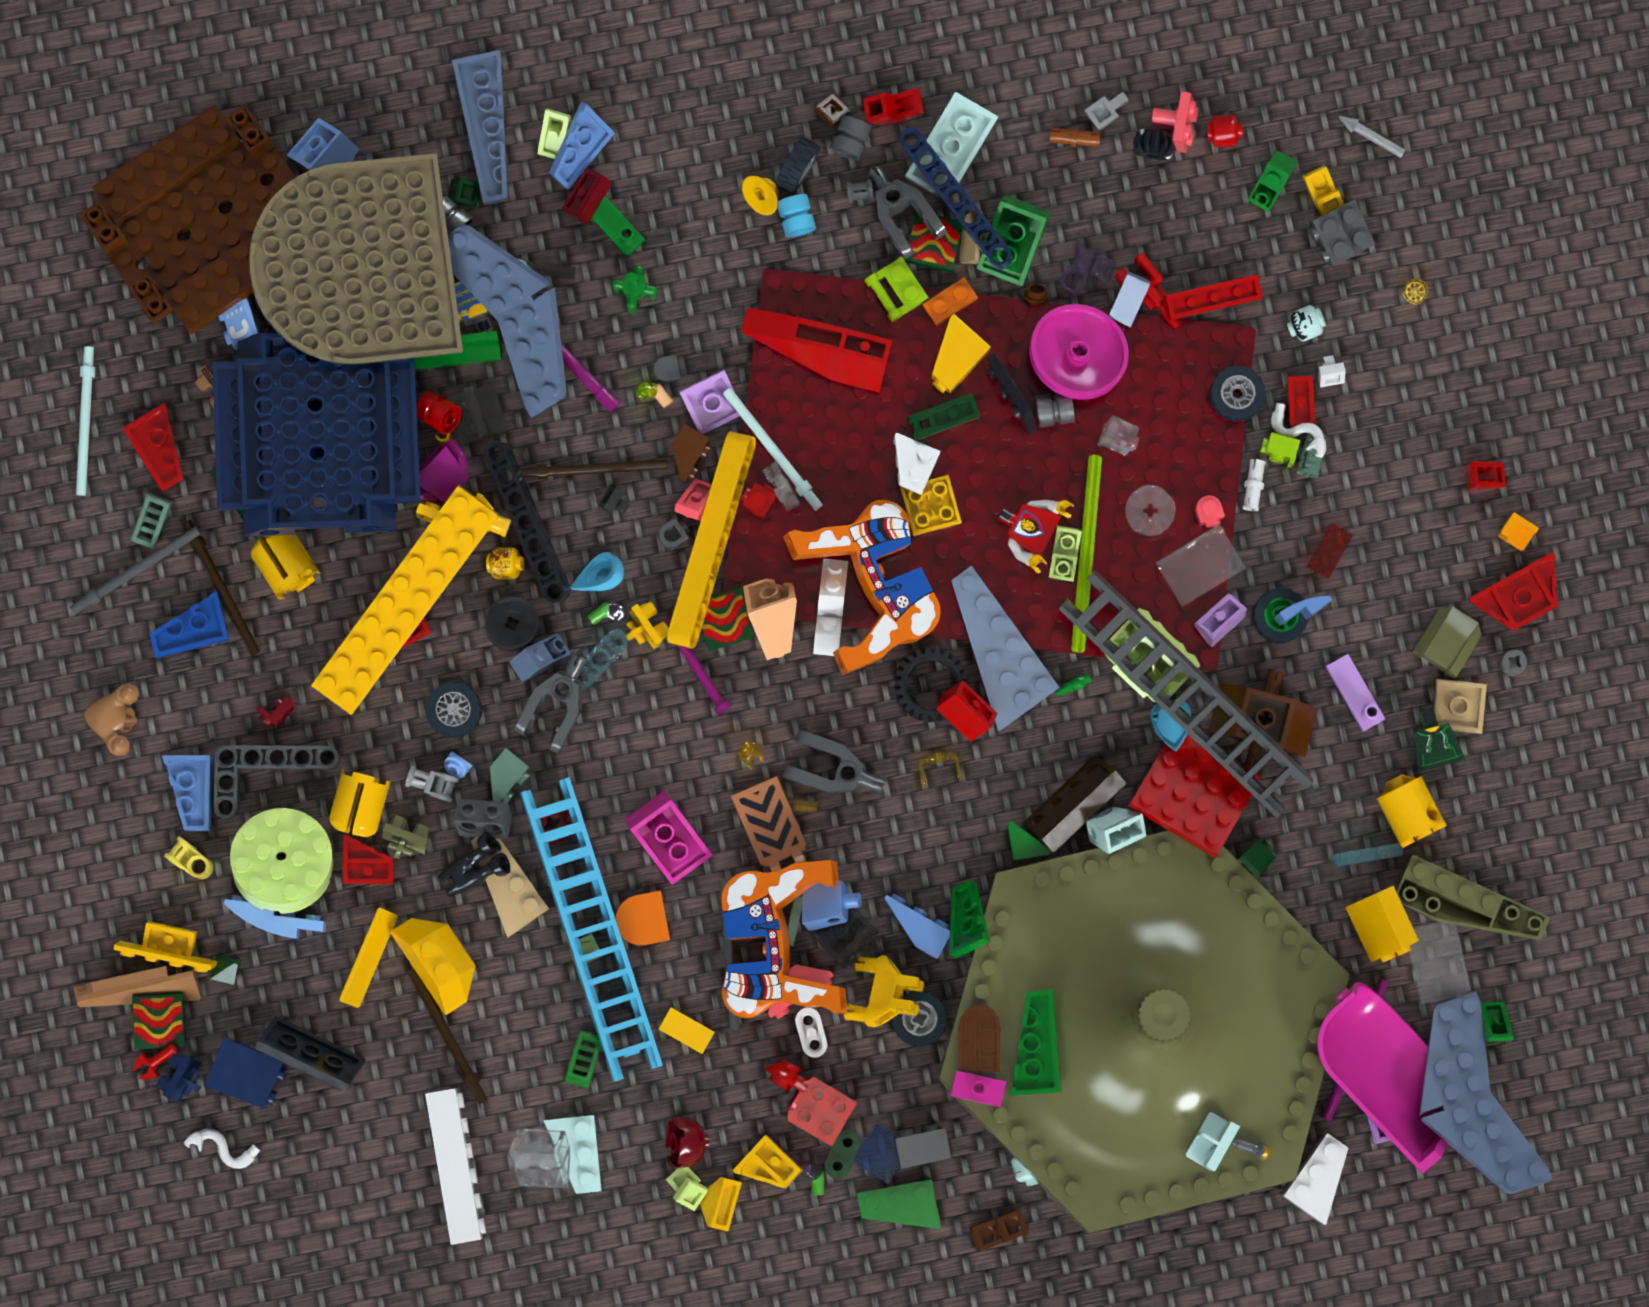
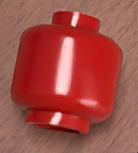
M1235 115L1214 116L1211 122L1207 123L1208 142H1212L1215 147L1236 146L1238 138H1243V123H1238Z

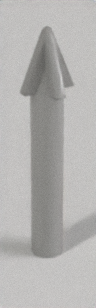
M1339 116V119L1351 133L1352 131L1357 132L1399 158L1404 154V148L1359 123L1360 119Z

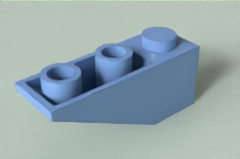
M895 894L891 897L886 895L884 900L914 947L937 960L950 938V931L948 930L950 926L939 919H936L935 922L926 918L928 913L916 906L913 910L904 905L906 900Z

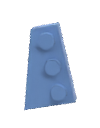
M582 101L549 171V174L567 190L570 189L615 134Z
M162 755L170 776L168 777L170 785L173 786L176 796V805L184 831H212L213 756Z

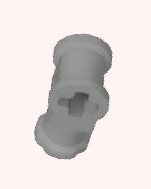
M412 765L405 787L413 786L423 789L424 793L429 794L431 797L451 803V794L459 778L441 772L430 771V773L416 769V766ZM416 778H420V779H423V780H426V781H425V782H424V781H420V780H417Z

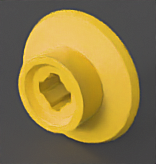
M759 176L745 178L742 184V192L746 202L757 213L766 216L772 215L778 206L777 197L779 192L776 184L768 178H761Z

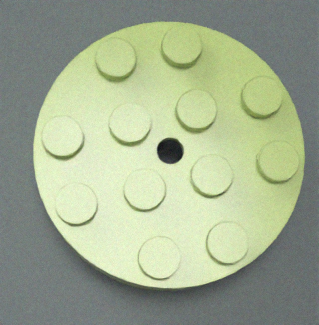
M289 808L263 811L243 824L231 846L230 862L236 887L249 903L261 910L280 911V914L302 910L317 901L330 883L333 856L328 835L314 818L301 811Z

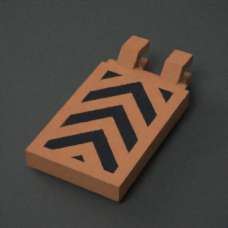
M777 776L731 796L761 866L763 865L764 868L769 866L771 872L781 870L779 861L790 856L793 857L795 863L806 862L802 851L806 850V842Z

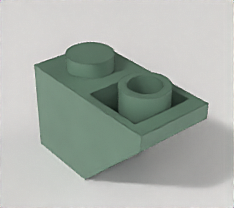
M507 748L490 766L493 801L509 803L515 795L512 792L518 784L522 786L531 776L528 773L531 768Z

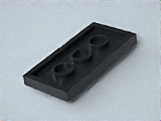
M277 1016L270 1022L255 1046V1049L263 1052L265 1055L272 1056L286 1063V1065L301 1070L309 1076L330 1084L333 1088L347 1092L366 1060Z

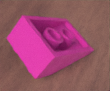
M666 790L625 818L629 829L672 885L713 856Z

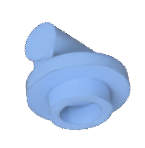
M453 751L444 761L447 773L456 778H463L473 766Z

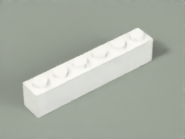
M457 1088L427 1093L425 1095L450 1243L453 1245L483 1239L482 1234L486 1233L484 1218L479 1219L478 1209L482 1208L480 1193L475 1194L474 1183H478L476 1169L470 1166L469 1158H473L471 1143H467L465 1133H469L467 1118H462L461 1108H465L463 1093H458Z

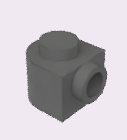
M674 517L661 527L659 538L665 548L673 550L690 540L688 534L691 532L683 520L678 523Z

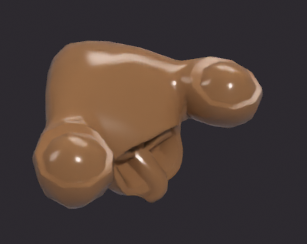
M130 683L121 685L112 694L91 703L83 712L89 727L103 739L110 753L115 756H125L128 753L130 742L125 736L120 734L131 731L137 723L134 710L126 706V704L131 705L136 702L139 697L138 688Z

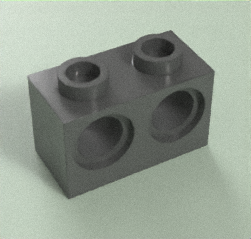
M458 799L454 823L459 836L479 837L483 833L488 832L495 839H508L512 815L508 802Z

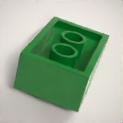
M1005 194L999 203L992 227L1008 246L1013 257L1012 264L1005 270H998L992 266L982 253L976 269L1023 286L1052 212ZM991 233L988 234L986 242L992 238ZM1003 251L996 253L994 260L997 262L1004 261L1007 253Z

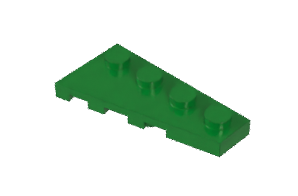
M1054 990L1029 991L1026 995L1022 1019L1023 1027L1018 1043L1019 1051L1017 1063L1014 1067V1081L1010 1096L1061 1093Z

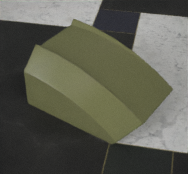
M1453 606L1439 608L1415 645L1412 653L1424 658L1454 679L1461 671L1482 635L1479 623Z

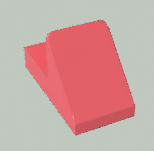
M695 478L677 501L674 512L701 522L712 484Z

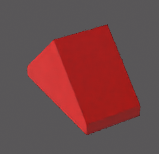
M1473 461L1464 467L1467 492L1506 487L1504 465L1502 462Z

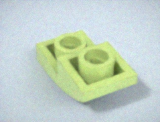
M1057 525L1049 578L1074 582L1082 529Z

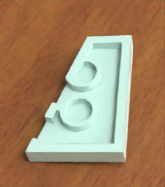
M594 1115L543 1120L576 1194L602 1191Z

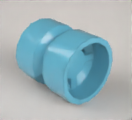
M807 194L794 195L778 201L777 207L780 217L785 218L782 222L785 237L801 236L816 229L813 215L808 213L811 207Z

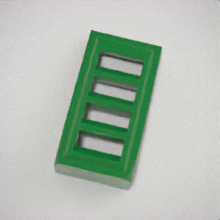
M582 1030L579 1031L565 1082L589 1088L601 1049L598 1035ZM586 1041L596 1044V1048L581 1045V1042ZM582 1051L593 1054V1058L580 1055L578 1052ZM579 1061L589 1064L590 1068L576 1065L575 1062ZM576 1071L582 1074H586L587 1077L573 1074L572 1072Z

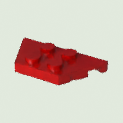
M1552 552L1468 599L1469 602L1511 631H1515L1558 607L1554 566L1555 554Z

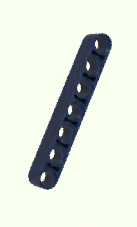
M913 127L904 129L900 133L899 141L916 167L992 266L998 270L1009 268L1013 257L1002 238L922 134ZM910 136L918 138L917 143L913 146H908L905 143ZM925 155L933 157L932 162L928 165L920 163L921 158ZM944 174L947 176L945 183H935L938 175ZM953 194H961L962 200L959 203L953 204L950 202V197ZM969 213L977 214V219L972 223L964 221L965 216ZM982 233H991L992 238L990 241L983 243L979 240ZM1000 251L1006 252L1007 257L1004 261L997 262L994 260L996 253Z

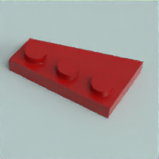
M166 403L122 428L162 492L184 480Z

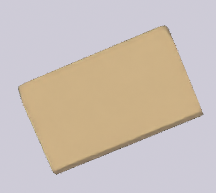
M967 214L964 221L967 223L974 222L977 219V214ZM962 228L959 262L977 265L980 249L966 230Z

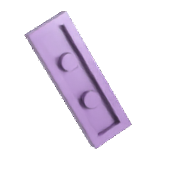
M1348 654L1326 666L1328 673L1362 732L1385 720Z

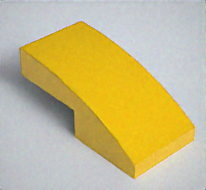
M1322 166L1302 176L1320 215L1344 204L1326 166Z

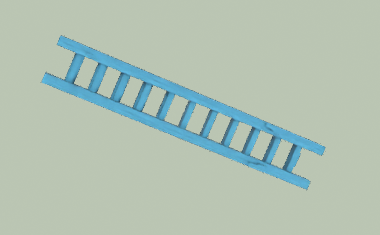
M568 777L558 781L564 798L562 801L536 808L531 790L521 792L520 796L612 1080L616 1082L624 1079L617 1057L624 1056L625 1058L640 1053V1050L645 1049L651 1069L661 1067L663 1064L571 780ZM561 811H568L572 824L544 833L540 818ZM572 834L576 835L579 845L578 849L552 857L548 842ZM583 858L587 872L560 881L555 866ZM591 882L595 897L568 906L563 890ZM598 905L603 922L576 931L571 913ZM606 928L611 946L584 955L578 937ZM613 952L619 970L592 979L586 961ZM621 976L627 994L599 1003L594 985ZM629 1000L635 1018L607 1027L602 1009ZM637 1024L642 1043L615 1051L609 1033Z

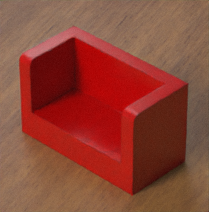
M963 680L943 693L936 706V709L970 742L989 730L998 714Z

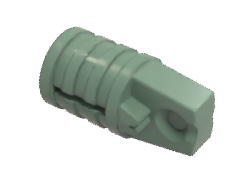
M1308 433L1301 450L1296 473L1308 478H1318L1322 458L1315 456L1317 453L1316 449L1306 450L1314 440L1311 433Z

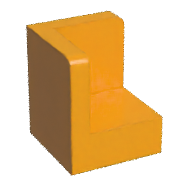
M1513 512L1497 536L1516 549L1523 551L1539 528Z

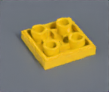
M949 475L928 480L922 495L904 487L900 488L913 537L962 523Z

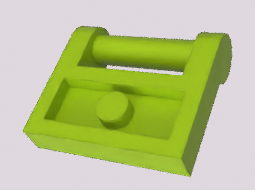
M902 257L864 280L868 287L871 286L888 312L887 317L891 322L899 319L929 299ZM883 278L887 280L903 306L896 308L879 282Z

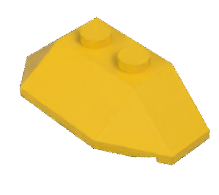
M411 918L390 931L445 1016L467 1002L475 964L448 924Z

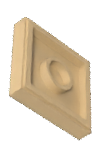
M1436 679L1433 704L1435 720L1432 721V724L1439 722L1438 726L1442 727L1444 721H1446L1443 728L1446 724L1448 727L1445 731L1482 734L1487 684Z

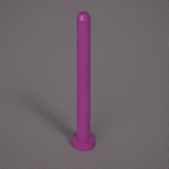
M666 617L662 621H664L669 628L671 618ZM677 645L716 705L714 709L716 714L720 715L732 707L729 700L724 701L691 648Z

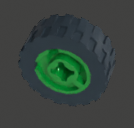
M1284 587L1273 588L1265 592L1253 608L1252 619L1254 620L1253 625L1258 631L1257 633L1260 636L1262 635L1266 641H1271L1274 644H1285L1299 637L1307 627L1309 618L1306 620L1302 613L1299 612L1281 626H1279L1274 618L1287 607L1303 601L1304 599L1300 597L1301 595L1298 592L1295 593L1292 589H1284Z

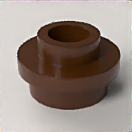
M1032 283L1024 291V299L1032 305H1041L1048 301L1049 294L1047 288L1042 284Z

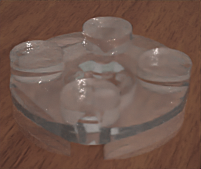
M776 461L763 469L766 478L775 488V494L787 511L801 504L788 479L781 474L783 471Z
M1147 485L1137 489L1131 494L1125 506V517L1131 529L1144 536H1156L1166 531L1173 522L1176 512L1172 497L1164 489L1154 485ZM1148 504H1152V507L1157 509V513H1154L1152 517H1148L1143 512V509H1146Z

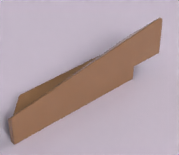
M168 966L74 987L76 1002L79 1007L132 1004V995L183 992L184 1001H197L201 999L196 971L192 970L171 975Z

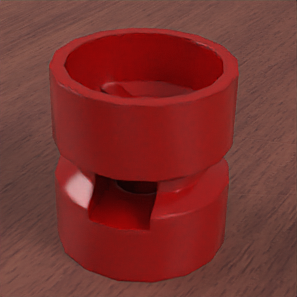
M434 390L425 392L416 403L417 418L442 434L451 433L456 429L461 420V408L452 401H447L444 396Z

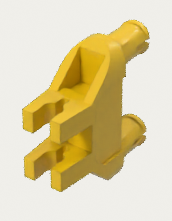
M881 955L878 958L857 956L856 961L860 963H855V970L857 972L875 973L868 1006L862 1007L847 1004L849 1012L844 1014L845 1020L865 1022L868 1027H877L888 1022L898 1014L918 1015L919 1005L914 1004L910 1000H903L904 990L923 992L925 982L920 981L918 977L902 975L896 965L886 955Z

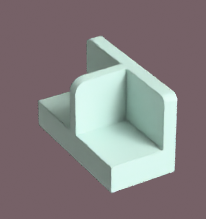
M1209 1112L1187 1150L1186 1157L1210 1171H1215L1240 1126L1231 1121H1226L1213 1112Z

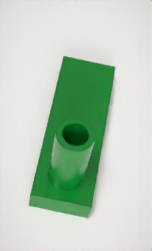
M605 196L593 215L592 220L628 258L646 240Z

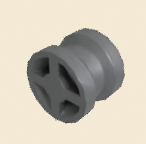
M1510 650L1501 657L1500 669L1508 676H1516L1525 670L1527 658L1519 650Z

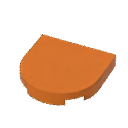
M661 891L632 896L626 899L618 908L616 922L620 935L627 942L634 945H649L670 940Z

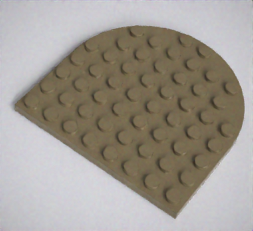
M437 153L324 165L311 169L289 181L271 198L262 211L252 234L249 248V275L256 301L270 325L288 343L310 356L339 364H365L463 352Z

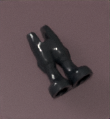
M485 832L477 839L478 848L476 850L462 854L458 860L438 875L440 882H444L452 877L455 880L456 884L446 890V894L449 897L458 895L474 886H480L490 875L495 874L496 876L503 877L510 873V863L504 853L495 855L485 865L477 867L480 861L501 850V845L490 833Z

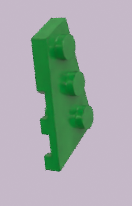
M970 880L952 888L949 955L954 958H959L990 942L977 883Z
M932 1179L857 1193L861 1218L941 1229Z

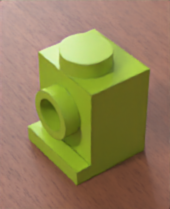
M1271 432L1269 438L1264 437L1260 452L1269 456L1270 461L1276 463L1288 461L1287 467H1292L1296 459L1300 440Z

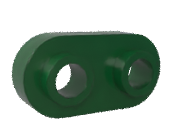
M841 1131L825 1162V1170L832 1178L840 1179L845 1177L852 1166L860 1147V1138L854 1131ZM847 1137L851 1138L853 1142L852 1146L848 1148L844 1147L842 1143L843 1139ZM835 1161L842 1163L843 1167L840 1171L833 1169Z

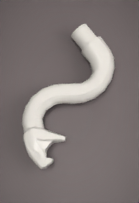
M1276 403L1271 417V425L1275 433L1291 438L1305 432L1311 433L1314 440L1306 450L1316 449L1317 453L1315 456L1322 458L1326 452V441L1321 429L1312 423H1301L1291 429H1286L1283 425L1286 405Z
M211 1128L192 1133L184 1142V1145L190 1148L192 1143L197 1145L199 1152H201L203 1141L213 1139L217 1143L221 1160L227 1166L236 1169L249 1166L255 1160L254 1157L261 1151L256 1145L252 1144L241 1156L234 1158L229 1154L225 1137L219 1131Z

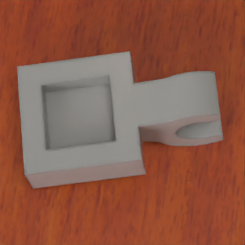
M1124 92L1117 95L1111 101H1108L1104 96L1085 109L1084 112L1095 128L1101 131L1119 118L1116 110L1129 103V99Z

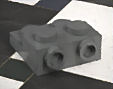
M1351 200L1309 221L1311 225L1308 228L1314 241L1318 240L1321 247L1319 250L1321 259L1324 263L1328 262L1329 266L1343 262L1355 256V254L1376 245L1356 200Z

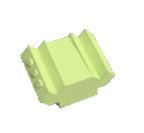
M1141 608L1137 610L1197 668L1200 667L1196 656L1188 653L1183 643H1180L1171 636L1160 622L1154 621L1149 611ZM1128 619L1110 640L1120 647L1138 628ZM1145 636L1127 656L1138 665L1156 645ZM1163 654L1145 673L1157 683L1175 663ZM1106 655V657L1114 664L1112 669L1115 672H1117L1143 698L1148 696L1153 702H1155L1140 686H1138L1117 664H1115ZM1181 670L1163 690L1171 697L1189 677Z

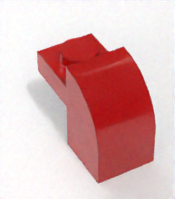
M912 89L894 95L881 93L863 98L866 121L870 124H895L905 122L907 118L924 114L919 89Z

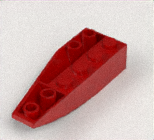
M747 308L741 332L831 381L880 393L892 347V340L799 317Z

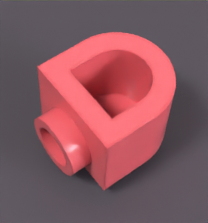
M1214 496L1202 497L1195 507L1199 526L1206 524V528L1219 525L1221 524L1220 520L1225 517L1221 502Z

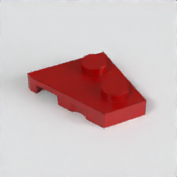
M343 835V884H394V859L348 835Z

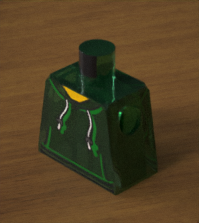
M1434 709L1420 712L1423 726L1413 728L1415 764L1418 772L1465 760L1448 720L1437 722Z

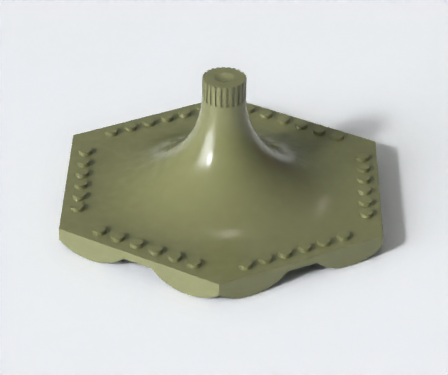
M1170 831L1148 835L1110 854L1100 848H1095L996 873L984 909L990 942L975 949L973 952L938 1079L952 1093L956 1071H959L958 1028L960 1018L965 1010L976 1005L988 1006L994 1010L999 1017L1001 1028L1000 1072L965 1073L1006 1081L1001 1107H996L965 1099H956L989 1133L1006 1147L1049 1196L1087 1233L1295 1181L1325 1070L1318 1051L1319 1031L1326 1015L1338 1001L1335 998L1336 995L1347 986L1349 974L1224 846L1217 857L1213 858ZM1054 990L1062 1092L1010 1096L1014 1081V1067L1017 1063L1019 1051L1018 1043L1023 1027L1022 1019L1027 992ZM1209 1112H1213L1226 1121H1231L1240 1126L1234 1137L1235 1139H1242L1254 1144L1266 1143L1271 1148V1154L1268 1159L1258 1160L1252 1153L1232 1146V1140L1215 1171L1206 1169L1186 1157L1185 1154Z

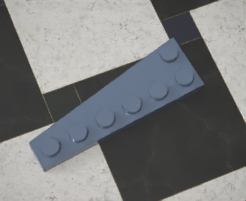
M500 50L452 60L483 204L508 200Z

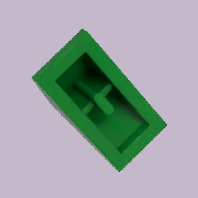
M1010 821L1007 830L1012 861L1046 857L1050 854V849Z
M1505 1002L1481 1003L1485 1042L1513 1041L1514 1035Z

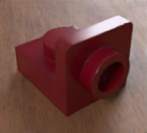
M288 696L285 699L280 698L273 706L272 710L274 712L272 714L259 706L257 710L261 715L258 718L269 727L274 724L279 728L298 704Z

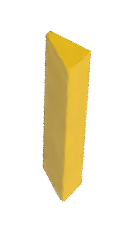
M380 907L377 909L339 998L341 1002L356 1008L360 1007L391 935L390 931L393 930L398 916Z

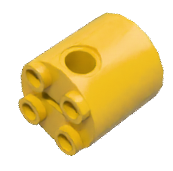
M1402 774L1386 782L1382 796L1377 798L1401 848L1414 843L1413 837L1417 841L1432 834L1430 828L1435 832L1447 826L1422 776L1414 778Z

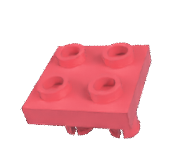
M1181 92L1179 107L1176 111L1154 108L1152 122L1155 123L1154 128L1174 131L1172 140L1177 152L1187 153L1188 146L1193 144L1194 131H1192V122H1197L1199 108L1196 107V101L1193 100L1191 93Z

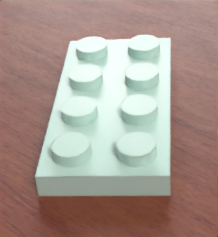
M955 92L926 141L960 183L996 123L998 116ZM925 155L921 158L920 163L928 165L932 162L933 157ZM912 163L905 178L939 197L920 170ZM944 174L938 175L935 183H945L947 176Z

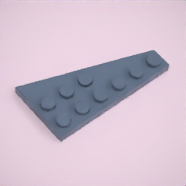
M970 566L952 579L951 582L990 706L998 713L995 722L999 732L1060 687L974 568Z

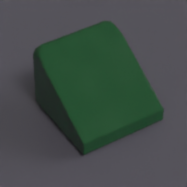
M460 177L452 178L448 198L457 205L476 208L480 191L479 183Z

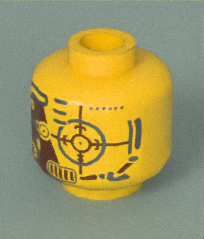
M496 547L486 558L487 572L491 573L492 577L497 580L516 579L520 571H523L525 567V559L523 556H520L519 551L515 547Z

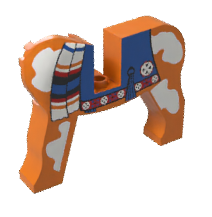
M887 500L874 501L850 525L824 527L813 532L793 530L783 536L793 560L851 555L859 583L868 600L879 614V617L858 646H843L833 652L842 676L879 661L888 651L898 645L913 643L922 639L938 624L940 605L922 568H917L884 581V569L881 564L876 562V560L903 550L911 544L908 516L896 503Z
M824 860L793 863L781 870L768 873L746 871L735 875L725 885L722 892V909L726 939L734 941L766 938V942H763V954L767 957V961L728 964L722 987V998L726 1007L734 1015L741 1018H754L776 1003H791L810 1008L823 1007L836 1014H847L846 988L789 976L790 942L786 920L782 908L814 885L823 884L831 888L839 887L836 861Z

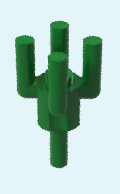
M639 265L633 268V272L627 273L624 276V280L616 279L613 281L614 292L618 295L624 292V295L628 298L626 305L631 315L637 313V302L645 295L651 301H655L658 298L657 288L647 285L643 268Z

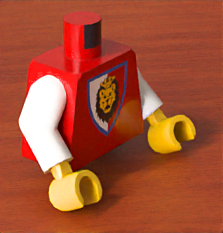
M1053 500L1030 501L1027 504H1022L1018 514L1004 507L998 521L1011 527L1006 538L1009 539L1008 546L1015 558L1030 566L1036 573H1040L1041 571L1036 566L1041 562L1045 565L1047 564L1042 558V554L1061 519V516L1058 514L1070 518L1071 514L1065 512V510L1069 506L1074 507V504L1067 500L1060 502Z

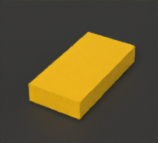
M673 1008L669 1009L659 1027L660 1031L701 1054L704 1053L715 1033Z

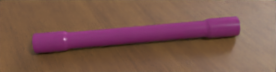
M561 343L563 363L610 413L613 412L621 402Z

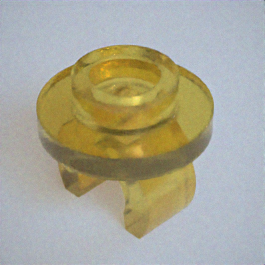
M747 742L739 748L737 758L739 761H744L750 770L753 769L750 763L752 758L758 757L761 762H764V757L759 752L761 747L758 743Z

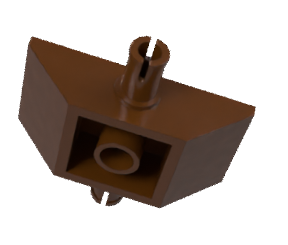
M1268 669L1265 687L1261 691L1220 683L1219 689L1256 725L1262 728L1279 747L1287 753L1306 757L1318 708L1278 694L1284 672L1278 671L1274 681L1276 670ZM1219 705L1213 710L1208 730L1210 733H1214L1230 717ZM1263 713L1267 714L1266 718L1270 720V723L1262 725L1261 721L1258 720V717H1261ZM1235 722L1222 736L1242 741L1248 733ZM1255 740L1249 744L1244 766L1247 768L1251 767L1253 758L1255 763L1263 756L1264 748Z

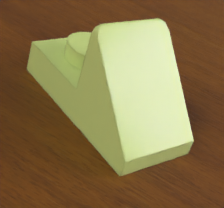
M551 109L545 110L537 154L552 159L556 158L572 123L570 115Z

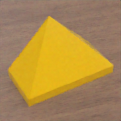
M720 1177L707 1188L709 1191L700 1202V1206L708 1227L729 1231L742 1182Z

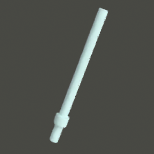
M84 347L83 366H80L82 391L76 481L77 496H86L92 378H95V367H93L94 347Z
M731 387L727 389L723 395L796 486L795 490L801 497L804 496L815 511L822 507L823 504L812 492V486L809 482L801 478Z

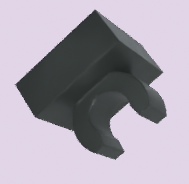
M610 485L598 507L609 513H612L614 509L625 513L630 504L621 499L625 491L617 486Z

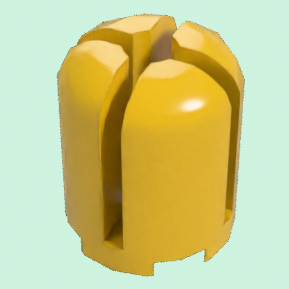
M296 534L265 536V539L260 537L251 549V558L279 600L285 599L283 594L295 590L300 592L315 581L313 577L315 573H320Z
M342 769L329 816L330 824L336 830L350 833L353 825V835L361 837L372 836L378 830L390 781H386V785L378 784V778L353 772L352 776L345 775L346 770Z

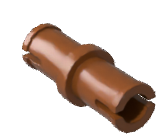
M1051 127L1050 143L1070 144L1076 148L1077 145L1099 148L1100 131H1081L1073 127V130Z

